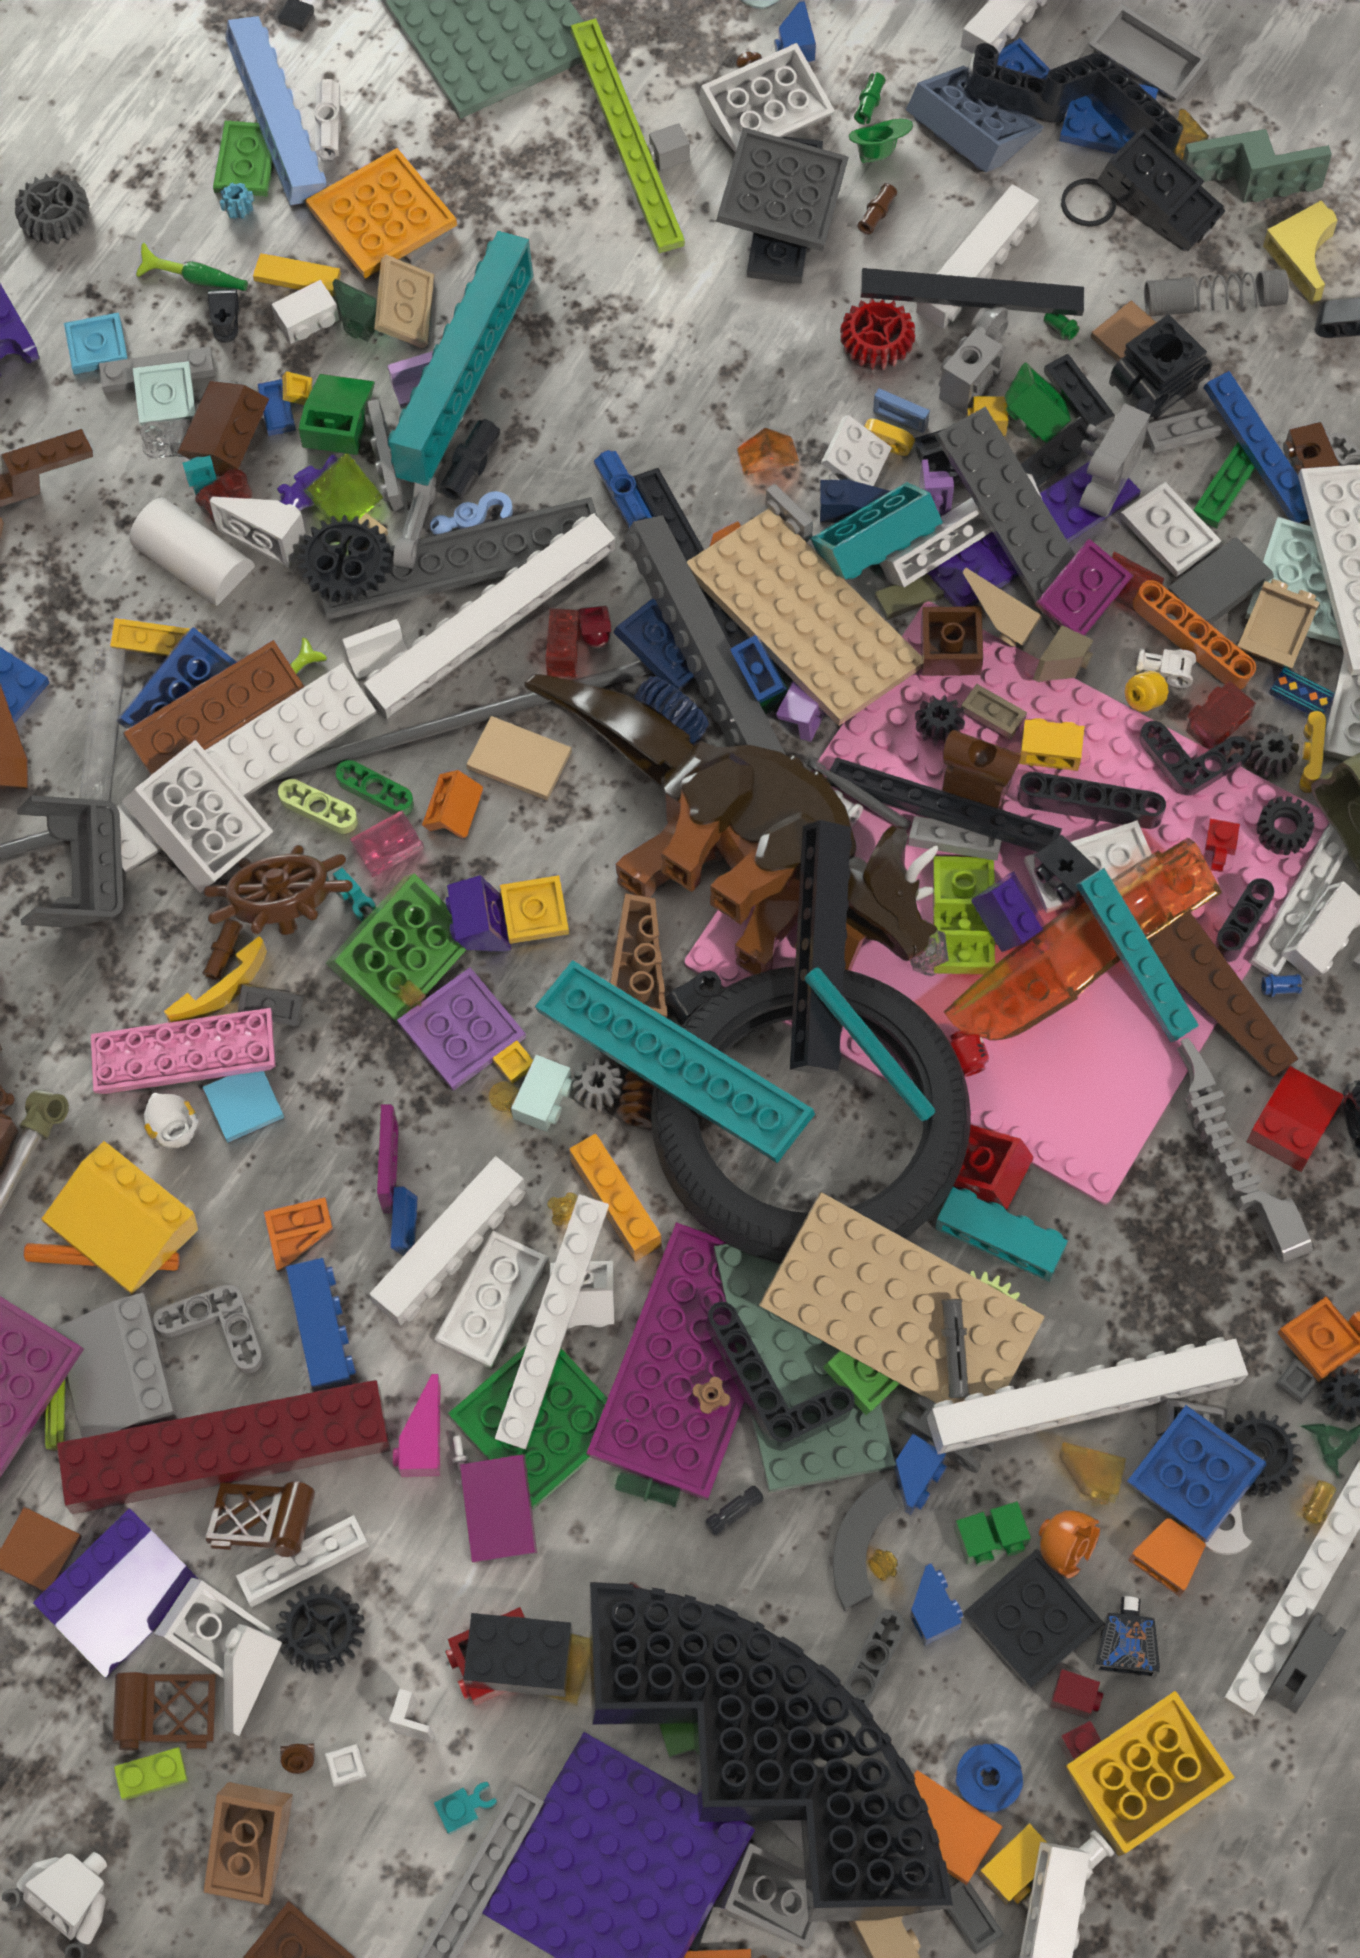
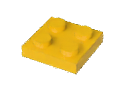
M559 875L500 885L510 944L569 934Z

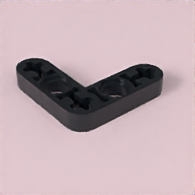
M1159 721L1146 722L1139 736L1142 747L1175 789L1186 796L1198 793L1244 765L1251 752V745L1248 740L1241 736H1233L1192 760L1166 726ZM1149 732H1151L1152 734L1158 733V741L1154 737L1149 739ZM1232 747L1236 750L1242 749L1241 756L1238 753H1234L1229 756L1227 762L1225 757L1230 755ZM1167 752H1173L1179 757V761L1175 764H1169L1164 761L1163 755ZM1215 760L1220 764L1221 769L1216 772L1209 771L1205 767V762ZM1184 776L1188 779L1196 776L1193 785L1190 782L1184 783Z

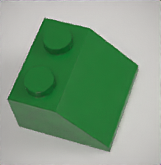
M1025 362L1020 367L1005 394L1008 406L1006 411L1016 421L1021 419L1026 424L1025 428L1035 439L1040 437L1047 443L1071 421V417L1064 398Z

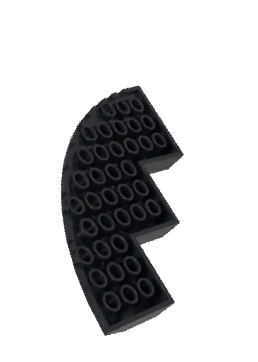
M590 1582L592 1725L693 1723L699 1822L801 1820L808 1922L873 1921L952 1908L953 1903L946 1861L943 1860L940 1841L929 1816V1808L925 1799L921 1798L913 1773L903 1757L900 1758L891 1743V1737L887 1732L884 1733L874 1721L873 1714L858 1697L854 1698L840 1684L841 1680L823 1664L818 1665L803 1653L804 1650L787 1638L783 1636L780 1638L764 1629L765 1625L757 1621L755 1624L739 1617L737 1612L719 1604L713 1606L696 1601V1597L686 1594L683 1597L677 1594L665 1593L664 1589L652 1587V1590L634 1587V1584ZM728 1779H734V1783L730 1782Z

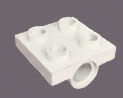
M847 415L842 418L821 464L831 471L829 475L831 480H852L874 486L892 447L851 416Z

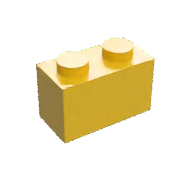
M1041 718L1025 719L1019 764L1078 771L1082 757L1085 726H1079L1073 722H1047Z
M1030 1823L987 1863L978 1874L1005 1905L1012 1900L1018 1904L1032 1891L1028 1884L1034 1879L1040 1842L1046 1841Z

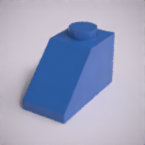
M800 1L779 26L778 39L774 40L775 52L797 43L807 62L815 61L816 42L805 1Z

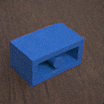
M757 635L730 649L758 702L762 703L786 690L779 673Z

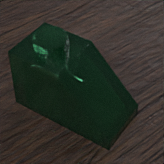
M334 279L332 284L344 331L353 338H360L368 342L376 331L374 328L377 299L342 281Z

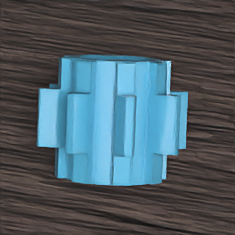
M230 183V186L225 187L221 191V210L226 211L229 214V218L243 219L246 214L249 215L253 211V192L248 191L245 188V184Z

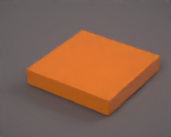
M1324 1297L1277 1332L1318 1382L1360 1353V1335L1327 1297Z

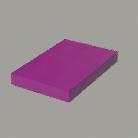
M1089 538L1034 605L1060 627L1063 625L1085 636L1133 575Z
M381 1104L377 1196L383 1214L393 1213L394 1187L397 1184L399 1125L392 1104Z
M525 1455L461 1464L460 1471L471 1561L477 1563L537 1553Z

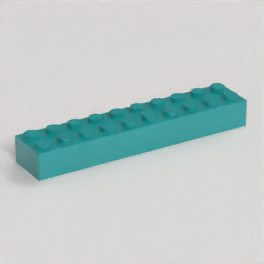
M497 231L493 241L488 242L484 259L478 262L472 282L467 283L461 303L458 302L455 306L452 321L450 324H446L440 344L435 345L429 365L423 368L419 385L413 388L407 408L402 409L396 429L392 430L389 434L388 447L391 449V464L394 465L396 478L424 486L429 485L534 277L528 238Z

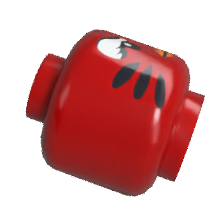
M965 1029L950 1036L952 1040L950 1044L960 1062L964 1077L973 1076L986 1069L985 1064L989 1061V1054L980 1034H969L968 1030Z

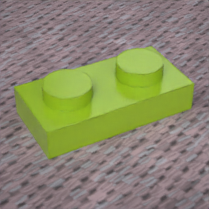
M179 1747L114 1766L120 1796L123 1801L189 1782L182 1751Z

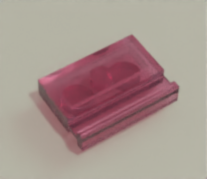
M403 811L394 814L350 839L352 846L368 868L372 877L424 849L423 842L417 836L416 831Z

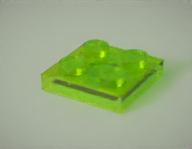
M348 453L343 454L304 489V492L330 523L332 516L336 518L337 522L342 521L343 515H346L350 522H352L355 516H358V519H360L383 498L382 494Z

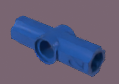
M607 450L600 453L594 460V465L611 495L612 504L618 508L628 528H630L634 521L652 518L636 488L635 479L632 475L628 474L617 452ZM620 490H627V492H624V493H621V492H618V491H620Z

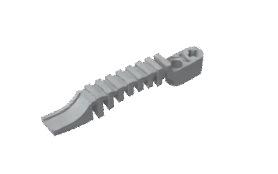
M1188 1038L1181 1040V1046L1177 1048V1051L1190 1076V1088L1184 1098L1188 1104L1186 1110L1189 1116L1193 1115L1195 1118L1193 1122L1195 1129H1200L1202 1132L1200 1135L1202 1143L1207 1142L1209 1146L1207 1149L1209 1157L1214 1156L1215 1158L1214 1166L1216 1171L1221 1170L1222 1172L1221 1180L1223 1185L1228 1184L1229 1186L1227 1192L1230 1199L1233 1197L1239 1199L1236 1203L1239 1212L1249 1208L1257 1211L1272 1248L1281 1263L1312 1253L1311 1239L1294 1201L1291 1198L1280 1200L1258 1190L1257 1185L1262 1181L1259 1174L1244 1179L1246 1172L1251 1169L1248 1162L1234 1166L1237 1164V1159L1242 1155L1239 1148L1227 1152L1230 1150V1145L1235 1141L1232 1135L1223 1137L1225 1136L1224 1132L1229 1128L1227 1120L1220 1122L1222 1121L1221 1117L1226 1113L1224 1106H1220V1101L1225 1095L1222 1090L1212 1093L1211 1087L1216 1085V1082L1205 1061Z

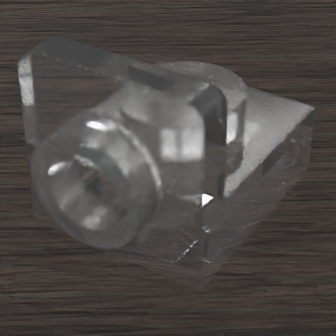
M937 930L936 933L929 937L927 949L919 956L910 959L913 971L931 977L936 974L933 972V967L949 961L945 933Z

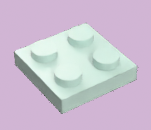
M189 361L133 368L138 416L141 426L192 420L196 407Z

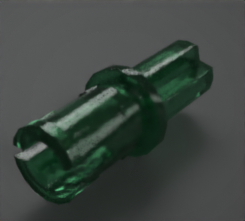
M624 1472L619 1473L615 1484V1489L619 1492L644 1498V1502L652 1500L671 1505L675 1508L680 1495L679 1488L653 1481V1478L646 1479Z

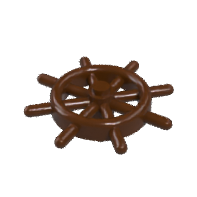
M295 845L290 854L270 856L255 862L242 858L239 861L241 870L230 879L227 885H210L204 888L205 896L226 897L228 902L227 906L209 914L208 921L211 924H217L234 916L240 921L251 923V931L254 934H260L266 924L278 923L280 934H292L295 932L294 930H298L295 918L303 915L311 921L317 919L318 912L315 908L327 898L329 893L349 892L352 890L353 884L351 881H329L327 872L344 865L346 857L343 854H337L320 862L314 857L303 855V847Z

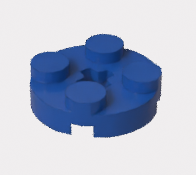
M983 1744L970 1748L962 1756L957 1766L955 1784L961 1798L980 1812L994 1814L1007 1809L1016 1801L1023 1787V1774L1020 1762L1011 1750L1000 1744ZM983 1770L987 1773L994 1770L997 1773L995 1779L998 1784L996 1786L992 1784L985 1786L982 1783L984 1778L980 1773Z

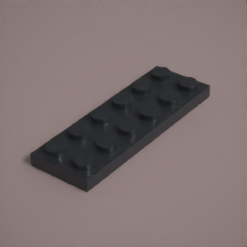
M785 136L782 137L784 139L823 149V141L820 140H811ZM753 232L747 277L802 283L807 247Z

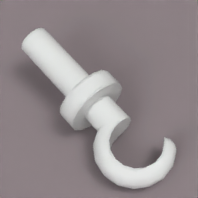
M454 1436L453 1442L456 1457L452 1458V1462L457 1463L458 1471H460V1465L465 1464L469 1459L468 1456L463 1454L461 1436ZM456 1480V1483L462 1486V1482Z

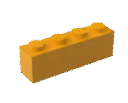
M595 1133L569 1148L570 1161L594 1199L609 1204L606 1217L633 1260L636 1262L660 1248L662 1241L659 1230L597 1134Z

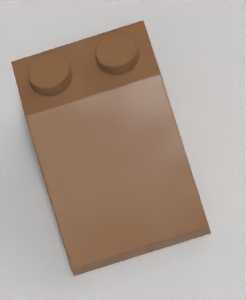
M228 1782L217 1793L204 1893L264 1905L271 1903L289 1826L293 1794Z

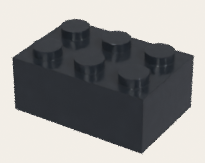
M471 1613L463 1678L465 1686L468 1688L565 1697L573 1632L572 1623Z

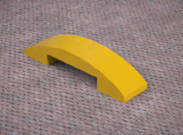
M258 936L236 954L239 967L196 1001L187 992L164 1011L168 1023L207 1017L234 1000L241 993L242 985H249L265 959L267 950L263 939Z

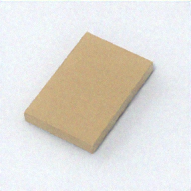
M385 255L381 259L374 330L424 349L428 345L434 274Z
M491 716L466 765L468 770L548 801L572 753V747Z

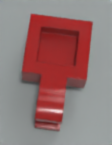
M1210 818L1205 850L1213 851L1212 871L1223 872L1227 854L1235 855L1240 828L1239 823Z

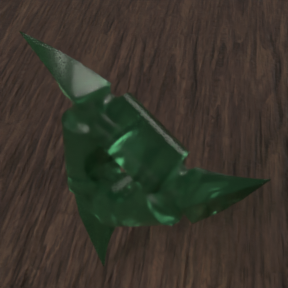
M1325 1424L1300 1426L1317 1435L1321 1452L1325 1455L1323 1459L1340 1478L1338 1459L1352 1447V1444L1355 1445L1360 1434V1424L1348 1432L1346 1429L1330 1425L1325 1426ZM1329 1438H1337L1340 1441V1445L1338 1447L1331 1446Z

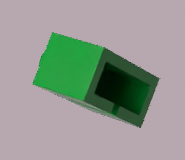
M1018 1501L991 1509V1515L988 1516L981 1512L956 1520L954 1530L966 1565L975 1562L976 1566H981L994 1561V1556L1006 1552L1007 1556H1013L1026 1550L1025 1546L1029 1544L1031 1537Z

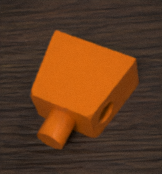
M1166 1518L1133 1551L1128 1561L1178 1597H1181L1189 1584L1206 1544L1183 1524H1178L1171 1518Z

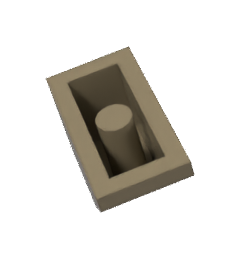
M1062 625L1040 658L1033 680L1043 682L1075 678L1080 669H1087L1094 654L1090 652L1093 640Z

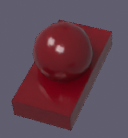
M608 606L580 608L579 617L583 641L593 648L605 646L611 635Z

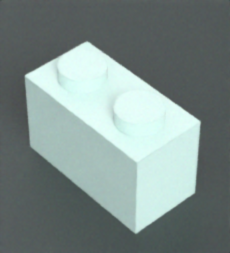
M536 1055L512 1105L513 1119L545 1132L548 1131L551 1123L556 1124L562 1107L559 1106L563 1096H569L572 1090L571 1084L574 1082L571 1079L570 1067Z

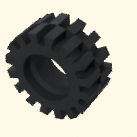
M1282 796L1277 797L1275 803L1271 800L1262 809L1256 830L1257 834H1260L1259 841L1261 843L1266 841L1265 848L1267 850L1273 846L1275 847L1273 852L1275 854H1279L1280 849L1284 850V855H1289L1291 850L1295 854L1299 852L1300 847L1303 849L1307 842H1309L1315 823L1312 822L1314 816L1313 813L1308 814L1310 808L1307 804L1303 808L1301 807L1302 801L1297 799L1296 803H1292V797L1287 796L1286 801H1283ZM1280 817L1289 818L1295 822L1297 830L1292 834L1281 833L1275 828L1274 821Z

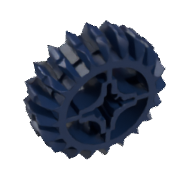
M650 676L637 689L638 691L634 695L635 700L650 707L689 734L691 744H694L706 732L705 730L709 723L703 711L689 697L684 695L682 691H679L666 680Z

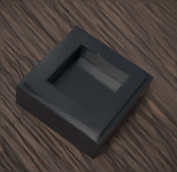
M287 0L278 16L279 23L303 31L314 13V6L300 0Z

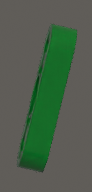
M353 760L343 761L337 766V782L344 790L397 817L406 816L413 810V796L406 787ZM352 771H354L355 777L357 779L349 777L346 780L344 773L350 774ZM377 782L383 786V789L378 794H370L366 791L368 785ZM402 797L405 798L406 804L400 803L398 806H395L393 798L400 800Z

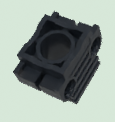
M1168 314L1126 344L1125 356L1113 367L1109 384L1112 387L1116 386L1126 397L1131 394L1130 401L1135 406H1137L1141 398L1150 397L1151 401L1155 403V408L1150 418L1153 417L1156 420L1174 404L1198 389L1199 383L1210 376L1212 361L1206 356L1207 351Z

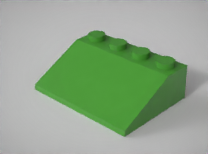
M413 873L404 876L325 964L347 985L397 1023V1019L413 1009L466 949L452 938L450 932V925L453 924L452 914L449 913L446 904Z

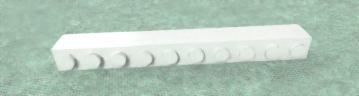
M594 513L587 518L585 516L581 517L566 534L560 533L555 536L549 546L543 551L537 550L528 557L527 563L520 568L514 567L509 570L504 576V580L500 583L489 585L483 590L481 597L477 600L466 602L460 607L458 614L454 617L443 619L437 624L435 631L428 636L422 635L416 639L411 649L404 654L400 652L392 657L389 665L381 671L377 669L369 674L364 683L365 693L388 719L614 551L616 538Z
M1219 1337L1206 1342V1346L1195 1348L1194 1344H1189L1176 1349L1175 1353L1165 1355L1164 1351H1158L1149 1354L1145 1360L1135 1361V1358H1128L1116 1363L1115 1367L1105 1369L1104 1365H1098L1087 1369L1086 1373L1076 1376L1074 1372H1067L1057 1376L1054 1381L1045 1382L1044 1379H1037L1028 1382L1025 1385L1026 1387L1015 1390L1014 1386H1006L996 1390L993 1395L984 1396L983 1393H976L967 1396L964 1399L965 1401L954 1404L952 1400L942 1401L934 1405V1408H932L927 1416V1421L937 1454L939 1455L1153 1405L1167 1399L1174 1400L1238 1385L1247 1377L1248 1372L1237 1340L1225 1341L1224 1337Z

